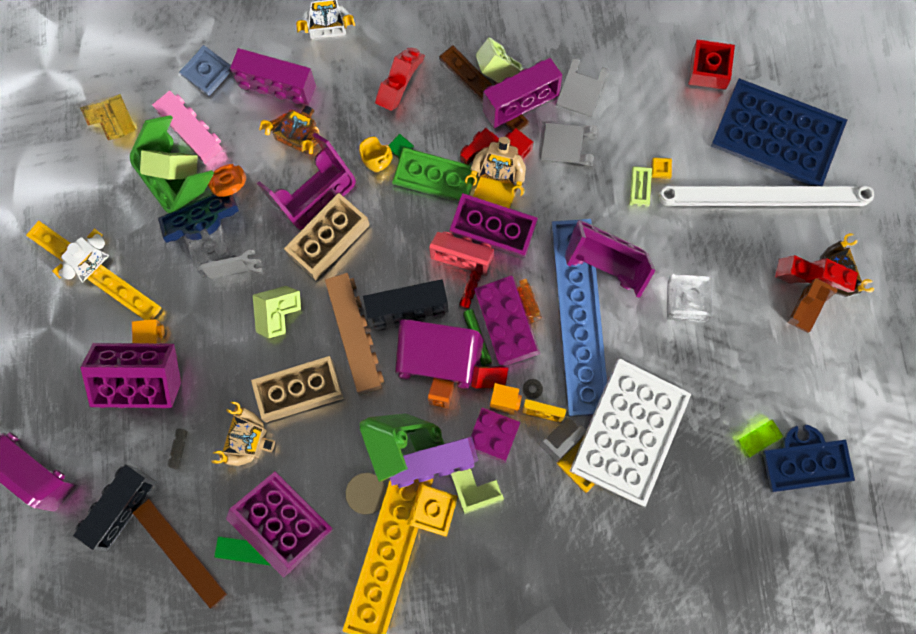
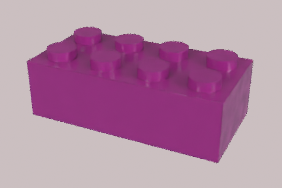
M240 48L237 49L230 67L240 88L245 90L253 89L262 95H274L280 100H292V102L298 105H309L316 87L311 68Z
M551 58L541 60L528 69L525 68L518 74L507 77L496 85L487 87L483 91V113L493 128H496L559 96L563 75Z
M462 193L449 231L453 235L469 238L477 243H485L492 248L526 258L538 218Z
M511 275L475 288L498 363L501 366H508L541 354L516 279Z

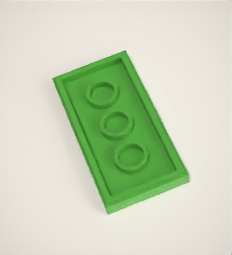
M403 147L392 184L459 202L462 193L470 195L474 178L469 177L467 183L465 182L467 175L471 174V165Z

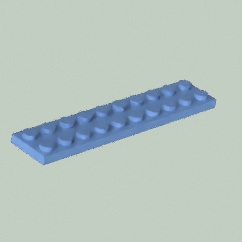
M581 219V221L592 225L591 219ZM578 220L552 221L569 417L593 415L607 384L596 267L585 262L577 266L571 265L570 267L567 265L565 258L567 247Z

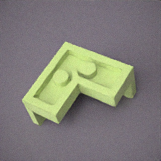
M490 37L487 38L476 53L481 73L498 83L523 70L522 64L508 56L504 46Z
M155 150L141 151L140 173L164 179H186L187 176L197 174L198 155L167 153Z
M283 286L254 294L253 307L256 333L267 338L285 334L284 315L301 310L300 291Z
M471 469L454 471L451 474L464 514L504 500L497 480L477 487Z

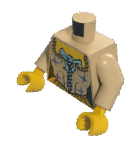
M500 137L498 143L491 142L489 148H483L475 156L470 169L471 174L467 175L466 183L469 177H473L475 179L473 186L476 185V175L479 173L478 177L512 185L516 182V186L512 189V195H515L516 188L521 190L520 197L524 194L525 189L522 183L525 180L526 166L522 157L518 155V149L510 146L509 138Z
M231 401L230 403L235 405V410L226 409V411L230 414H237V416H233L223 451L213 452V454L219 455V460H212L211 462L213 464L223 462L227 465L240 466L252 462L254 458H259L261 450L272 452L275 441L265 438L267 430L263 428V422L255 413L243 407L240 408L237 402Z

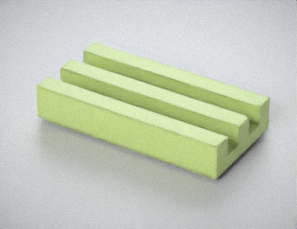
M632 167L629 205L637 204V206L645 205L649 207L652 168ZM636 171L639 172L638 199H635ZM644 172H647L645 200H642Z

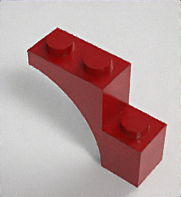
M412 47L396 55L389 77L380 84L375 104L390 111L398 107L410 78L423 62L425 55Z
M486 127L482 132L478 131L473 137L472 143L469 146L465 145L460 151V162L470 164L483 148H489L491 142L498 143L499 138ZM517 128L512 133L509 131L504 136L510 139V146L518 149V155L522 157V160L533 150V141Z
M796 255L779 258L775 274L776 278L789 284L811 283L817 278L834 288L848 293L854 292L858 272L828 258L809 262Z

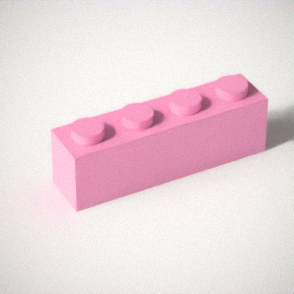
M169 90L152 106L161 117L169 115L173 117L170 127L206 164L222 151L219 144L221 140L215 133L210 134L207 131L209 129L203 120L198 121L195 118L197 116L190 107L186 108L183 105L185 102L178 94L174 95Z

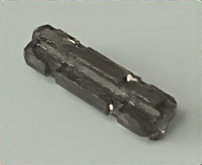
M179 428L175 431L174 436L176 439H173L170 451L171 459L169 458L167 464L169 468L178 469L181 461L179 459L182 458L185 446L184 439H186L188 433L185 429Z

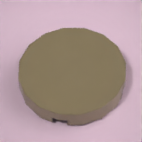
M361 473L353 477L348 483L345 491L346 500L355 512L363 515L373 514L381 509L386 494V486L383 481H378L376 475Z

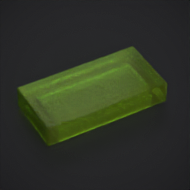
M773 419L737 440L747 458H750L784 436Z

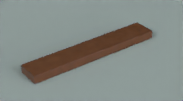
M452 45L439 56V60L483 103V91L492 84ZM521 114L507 121L504 125L511 132L515 128L521 132L529 125V121Z
M148 499L133 512L134 516L210 609L228 595L151 499Z

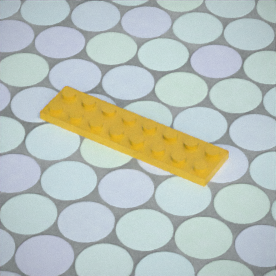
M431 478L420 483L418 479H415L413 484L399 488L398 484L392 486L391 481H389L342 630L343 632L349 634H387L419 529L407 525L418 485L423 484L432 487L434 479Z

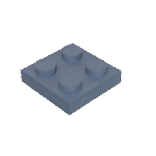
M203 45L179 73L207 96H210L232 71L229 63Z

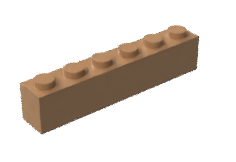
M348 273L325 279L358 395L361 396L382 389L381 383H384L381 371L377 372L375 364L379 362L376 352H371L370 345H373L370 333L366 334L364 328L368 324L365 315H361L359 308H362L360 297H355L354 290L357 289L354 278L350 279Z

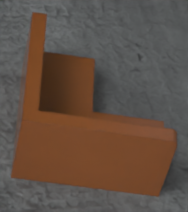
M815 278L803 289L787 323L807 333L811 332L824 303L835 295L838 289Z

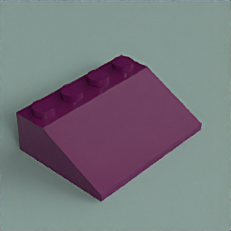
M275 471L233 505L226 517V520L283 578L333 529Z

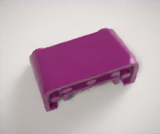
M400 320L395 373L399 378L410 380V377L415 375L452 380L457 383V387L469 389V386L472 384L474 367L480 364L484 339L478 331L413 320Z

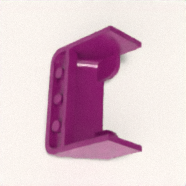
M314 133L312 136L322 148L314 160L319 171L292 195L285 189L281 188L273 192L260 181L257 183L272 204L299 230H303L338 193L344 197L353 189L356 182L354 175L330 142L317 133Z
M578 220L565 253L567 265L570 267L571 265L577 266L578 264H583V262L618 277L623 288L627 290L634 289L636 297L640 298L656 271L649 254L632 243Z
M1 433L0 483L27 505L36 509L55 512L77 485L64 479L66 476L59 470H48L20 448V444L17 442L19 438L13 433Z

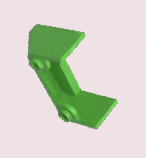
M171 115L145 120L130 153L132 166L167 213H172L184 207L204 193L214 174L211 170L187 176L186 179H164L140 173L141 151L171 152L174 141L167 132L173 119Z
M407 413L368 417L360 422V431L379 482L408 469L401 449L407 446V435L410 436L415 452L445 444L441 429L437 425Z

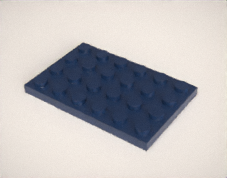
M738 78L711 147L811 186H823L848 119Z

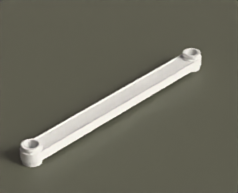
M666 186L659 194V201L664 206H865L874 198V191L868 186ZM664 194H670L672 199H667ZM861 194H864L867 199H864Z

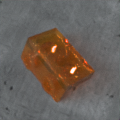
M527 279L519 281L518 291L523 299L530 323L533 324L543 320L530 283Z

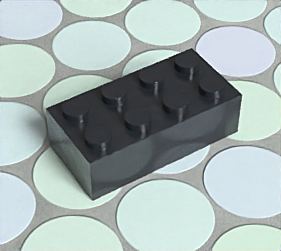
M443 279L363 296L370 327L375 328V330L384 329L387 327L386 325L390 324L399 326L400 320L404 319L422 321L428 316L441 317L449 312Z
M127 464L121 466L116 471L115 479L112 483L103 489L99 501L91 505L85 520L83 519L78 523L73 536L92 550L107 552L134 515L133 512L140 507L157 481L138 468Z

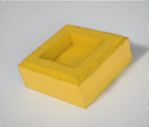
M652 158L651 178L671 179L672 158Z

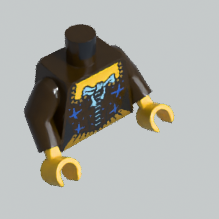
M849 233L845 235L844 241L840 240L829 246L819 257V260L828 258L858 272L851 250L846 248L847 245L854 246L857 244V240L852 243L848 242V238L854 234ZM858 272L854 292L848 293L838 289L836 295L848 297L860 294L863 290L871 293L874 291V288L866 289L865 286L873 281L870 279L862 281Z

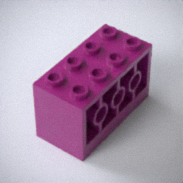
M92 343L80 367L90 407L172 408L181 385L174 344Z

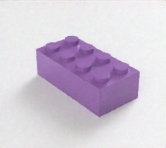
M472 436L403 455L408 469L390 477L392 486L398 484V487L402 488L413 484L415 479H418L420 483L434 478V474L437 473L442 477L452 474L455 468H459L460 471L473 468L474 463L479 460Z

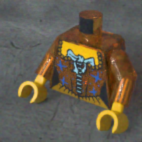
M305 105L301 113L290 110L288 113L272 121L263 120L260 122L259 130L265 129V135L268 136L273 131L272 134L276 141L306 155L308 152L313 154V149L318 145V142L312 136L314 133L319 135L316 122L311 118L315 111L309 106Z

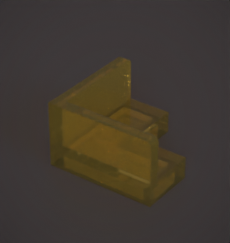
M121 94L99 99L80 107L87 125L100 123L108 141L121 138L136 130Z

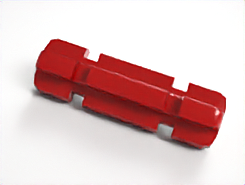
M474 270L471 271L470 280H468L463 297H461L459 305L466 309L470 307L471 299H473L475 294V288L478 286L477 282L481 279V273Z

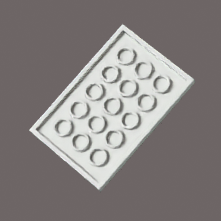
M620 358L617 359L569 472L645 507L691 393Z

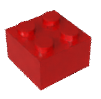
M697 39L692 50L688 84L726 90L731 81L735 45Z

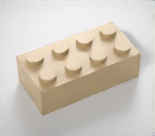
M338 193L284 250L288 257L316 281L369 227L368 218Z
M330 356L251 380L261 419L266 423L344 399L336 369Z

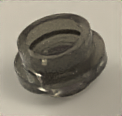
M529 379L523 385V394L529 399H537L543 392L542 384L536 379ZM534 386L536 392L531 393L529 387Z

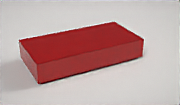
M475 366L471 387L494 388L495 383L506 386L509 368L505 366Z

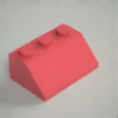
M445 231L443 233L437 232L429 247L431 259L468 271L474 270L484 276H487L494 256V249L490 245L480 243L479 245L473 243L469 238L462 237L460 239L454 237L452 233Z

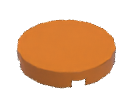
M227 164L221 166L214 171L208 187L213 195L218 197L232 195L244 186L246 174L239 165Z

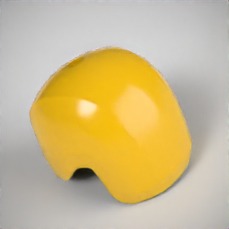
M368 137L359 145V154L362 162L373 172L377 173L384 170L393 159L390 147L387 144L381 145L376 137Z

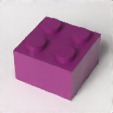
M481 408L471 434L476 452L506 463L520 422Z

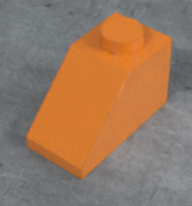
M434 378L428 394L429 405L449 409L454 382Z

